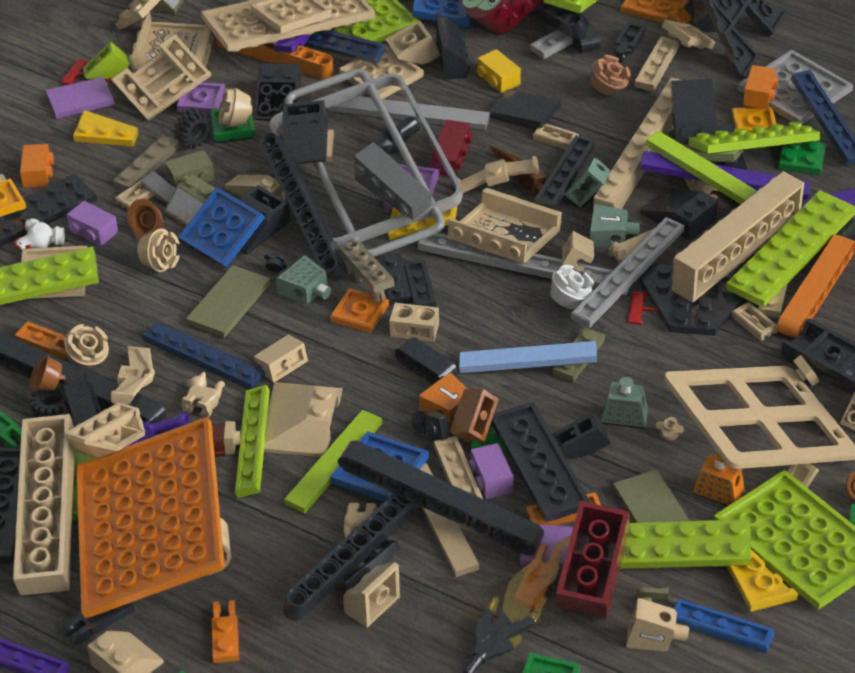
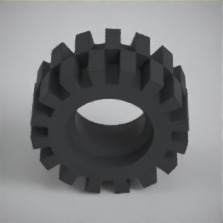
M188 109L186 113L183 112L181 114L182 118L178 117L177 121L179 122L174 125L177 129H174L173 133L175 138L188 148H197V145H202V141H207L206 136H210L211 133L209 131L212 130V126H210L212 121L198 109Z
M58 383L54 391L38 390L31 393L30 403L34 418L72 413L62 383ZM50 402H58L54 405H46Z

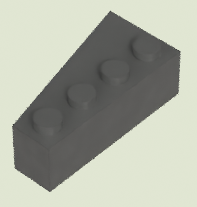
M374 142L354 156L355 181L400 211L404 216L414 220L431 207L432 194Z

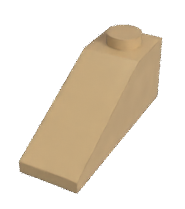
M238 175L224 185L225 189L240 197L259 185L285 199V194L278 180L269 175Z

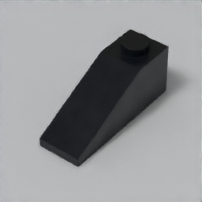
M593 412L552 433L566 459L591 455L611 444L605 426Z

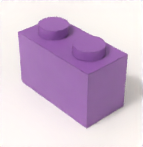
M86 201L80 203L67 214L68 227L72 233L78 234L100 246L104 245L118 233L116 216Z
M499 444L471 449V460H468V464L472 474L475 473V481L479 490H482L485 499L513 493V475Z

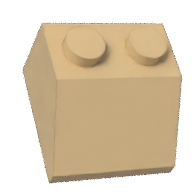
M420 20L385 39L397 58L424 65L440 56L431 35Z
M393 562L376 566L370 573H366L356 586L350 588L343 597L344 613L368 628L400 598L398 564Z
M106 631L88 645L91 665L100 673H151L164 663L161 657L130 632Z

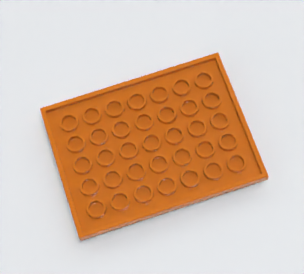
M208 417L124 447L117 452L77 465L81 613L85 618L225 569L212 423Z

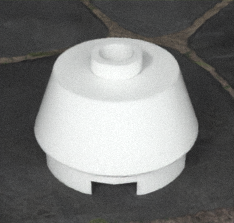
M562 265L558 271L553 273L550 294L561 306L575 309L592 293L594 281L586 272L582 275L572 270L574 266Z

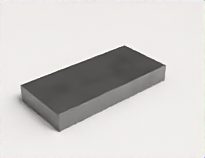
M154 171L142 179L140 183L166 205L175 191L172 185Z

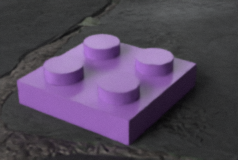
M202 82L179 99L177 112L186 113V110L195 108L206 115H211L210 110L219 109L225 84Z

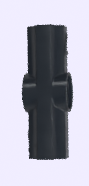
M411 116L396 125L404 142L420 130L416 119ZM386 127L382 132L383 136L374 143L387 154L398 153L399 150Z

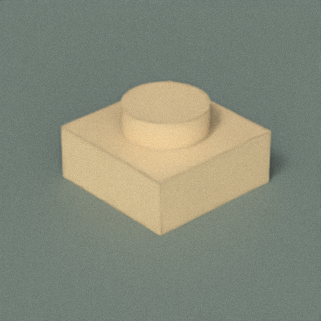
M801 355L793 360L798 367L795 372L803 382L807 379L814 386L820 381Z
M226 421L224 432L226 455H235L236 445H240V431H236L235 421Z
M810 463L791 465L787 472L808 488L819 469Z

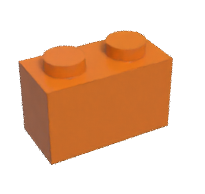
M752 65L744 90L743 105L768 109L769 102L774 101L775 89L777 90L779 77H776L775 68Z
M48 144L23 145L20 169L23 188L48 186L49 178L53 176L52 165L54 164L53 152L49 151Z

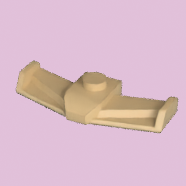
M532 156V160L505 162L504 159L488 163L485 165L484 170L463 180L457 178L460 182L462 195L486 182L488 186L509 181L508 176L528 173H536L538 175V159L536 156Z
M128 346L129 366H121L117 377V384L120 386L111 392L112 403L130 404L140 389L153 381L155 370L152 365L150 348Z

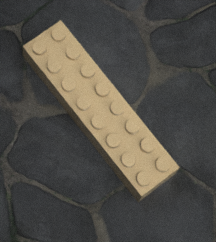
M783 171L777 177H773L763 188H759L753 196L747 198L738 208L733 209L724 219L719 220L714 227L705 231L700 238L691 242L686 249L677 253L673 259L672 291L693 303L766 244L801 209L804 182Z
M70 414L22 419L13 577L20 596L70 590L75 448L64 438V433L74 428Z

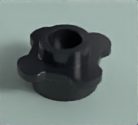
M280 254L264 255V259H266L265 267L269 271L281 272L282 269L286 268L285 258Z

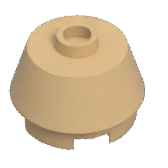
M235 87L233 89H225L222 96V108L219 110V123L226 125L227 128L245 125L248 117H251L252 114L251 97Z
M158 229L144 235L138 243V257L141 263L158 272L174 268L179 260V255H176V244H179L177 236L165 229Z
M80 324L67 333L64 341L65 352L71 364L82 369H89L101 363L107 357L109 351L108 338L97 326L91 328Z

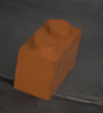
M464 389L449 432L465 442H485L499 399L484 389Z

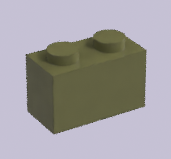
M204 150L165 161L167 178L175 189L179 183L191 175L197 176L206 183L215 180L213 164Z

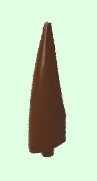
M490 145V150L499 160L504 159L505 162L524 161L514 154ZM539 170L538 175L536 173L513 175L519 185L532 197L539 193L549 177L541 170Z

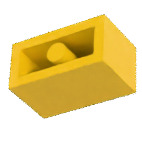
M497 49L477 58L478 75L499 92L503 93L507 89L520 85L521 68Z

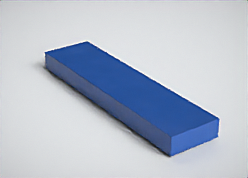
M679 598L673 608L677 612L676 624L689 626V629L763 653H767L774 637L775 629Z

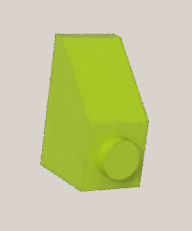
M109 42L83 67L84 76L86 79L114 78L128 68V56L113 43Z

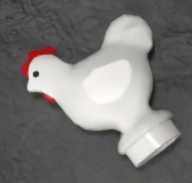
M29 219L25 221L27 235L17 238L13 243L16 249L21 250L46 248L52 243L56 246L64 245L65 230L58 226L52 229L44 222Z

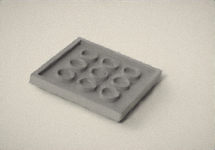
M793 50L765 66L775 68L776 77H779L774 101H770L768 106H771L774 112L791 122L803 124L814 117V114L791 81L793 73L811 70L832 103H835L853 89V84ZM748 78L738 84V90L744 93Z

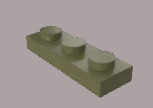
M584 328L573 343L596 341L598 351L605 341V335ZM588 363L555 365L553 375L574 383Z

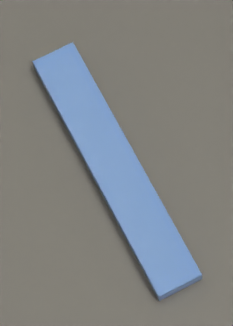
M596 341L460 352L459 369L460 373L592 363L597 362Z

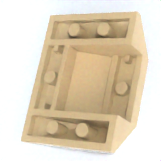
M176 35L160 44L161 54L132 74L127 68L111 79L147 121L212 76L210 71Z
M275 382L268 405L264 452L322 457L330 446V425L334 408L339 407L342 388Z

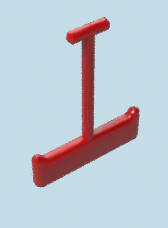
M77 59L61 80V84H73L78 76H84L82 70L89 61ZM111 78L105 79L107 82H112Z
M638 291L632 293L627 319L629 324H643L641 321L642 310L658 312L657 308L643 307L644 298L647 296V293Z

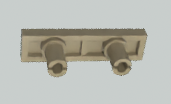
M359 240L350 241L340 246V255L354 270V280L356 282L364 281L371 289L372 301L380 302L379 296H381L382 301L385 300L384 290L395 286L394 278Z

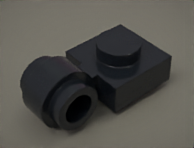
M418 411L413 414L412 425L416 433L428 432V436L439 440L450 438L446 415L433 411L429 413Z

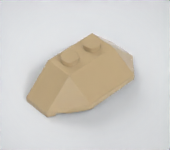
M120 402L64 433V438L77 451L85 453L88 457L92 458L117 452L145 436L139 409Z

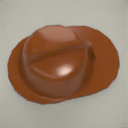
M138 199L129 206L127 220L138 242L144 235L158 229H164L162 214L151 201Z
M49 355L40 356L31 374L30 389L33 391H54L59 381L66 379V377L61 375L62 364L49 357Z

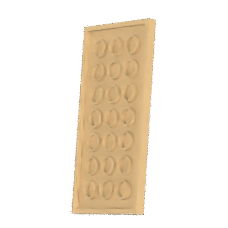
M250 0L201 11L202 20L228 52H236L247 47H257L264 43H275L277 40L303 34L310 35L316 31L331 30L333 27L348 26L351 23L366 22L368 19L375 18V11L365 0H318L331 9L332 17L321 22L309 24L304 28H297L289 33L281 34L251 12L250 4L262 0Z

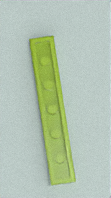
M660 131L646 139L645 145L740 204H743L747 198H750L757 192L752 187Z
M267 385L246 390L235 486V494L238 498L260 493L270 394Z
M362 410L284 499L285 505L305 514L331 484L330 476L339 467L338 459L348 443L352 440L360 441L367 432L375 433L382 425V418Z

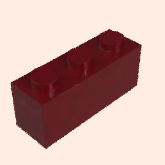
M446 119L437 142L455 175H457L458 170L463 167V156H467L468 143H472L473 132L470 131V123ZM434 150L431 156V168L439 169V175L448 176Z

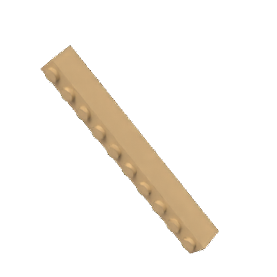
M670 78L609 173L604 185L598 190L594 197V204L619 209L623 208L645 172L641 170L643 151L651 153L653 151L645 145L646 139L657 131L668 136L672 129L671 81L680 79Z

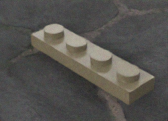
M162 135L113 180L114 187L125 191L152 171H155L180 148L179 141Z

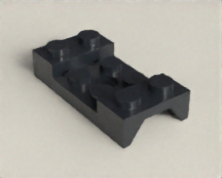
M808 318L801 333L792 342L786 339L782 342L781 355L791 361L801 355L807 363L838 379V387L854 395L855 343Z

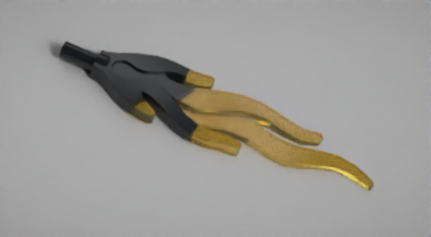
M571 536L560 540L553 547L545 569L533 581L527 583V579L541 565L543 555L541 550L538 551L535 560L513 576L505 592L501 614L495 622L491 623L499 600L498 597L493 598L491 605L482 614L477 623L473 658L463 670L464 673H475L481 663L485 664L490 659L504 655L521 643V635L513 638L510 637L527 630L540 617L547 597L541 598L535 610L529 613L530 607L535 598L556 579L561 553L569 545Z

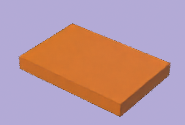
M625 0L621 5L620 12L663 24L665 20H669L667 16L674 6L680 4L686 10L689 6V0Z

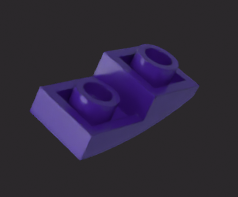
M303 34L277 40L274 44V49L276 52L293 53L298 45H305L310 35Z

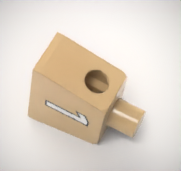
M638 598L628 626L626 648L667 651L672 639L687 641L689 626L676 624L677 612L675 609Z

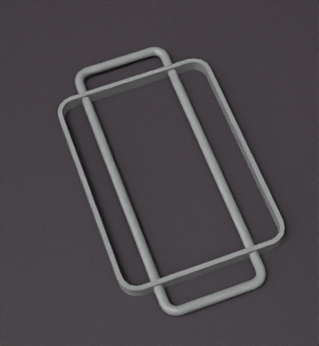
M353 69L290 92L286 96L285 104L293 103L294 99L354 77H360L363 83L313 101L324 100L326 108L369 93L411 175L429 191L377 90L387 86H398L405 94L456 189L452 196L437 202L432 197L431 207L414 220L401 214L355 231L323 163H313L347 232V235L333 238L338 249L350 241L359 240L363 242L425 218L434 217L436 224L430 228L373 249H367L376 257L439 233L445 225L441 213L458 206L462 201L463 195L459 180L404 79L396 74H387L371 80L366 71ZM283 112L276 114L270 121L271 132L277 136V128L283 124Z

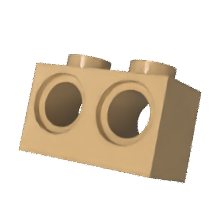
M395 303L389 321L390 337L403 339L415 337L420 341L434 342L439 326V308Z

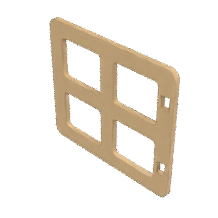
M770 366L670 371L664 377L666 385L724 462L732 468L743 469L855 460V444L790 367ZM782 381L802 405L766 407L762 405L746 383ZM726 384L745 408L707 410L689 386ZM815 421L835 446L798 448L777 423ZM757 424L778 450L739 452L719 426Z

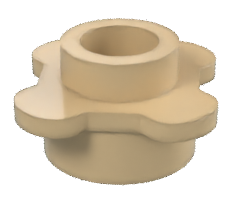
M669 417L663 422L659 421L656 423V429L660 430L661 437L666 440H674L684 431V427L680 426L674 417Z

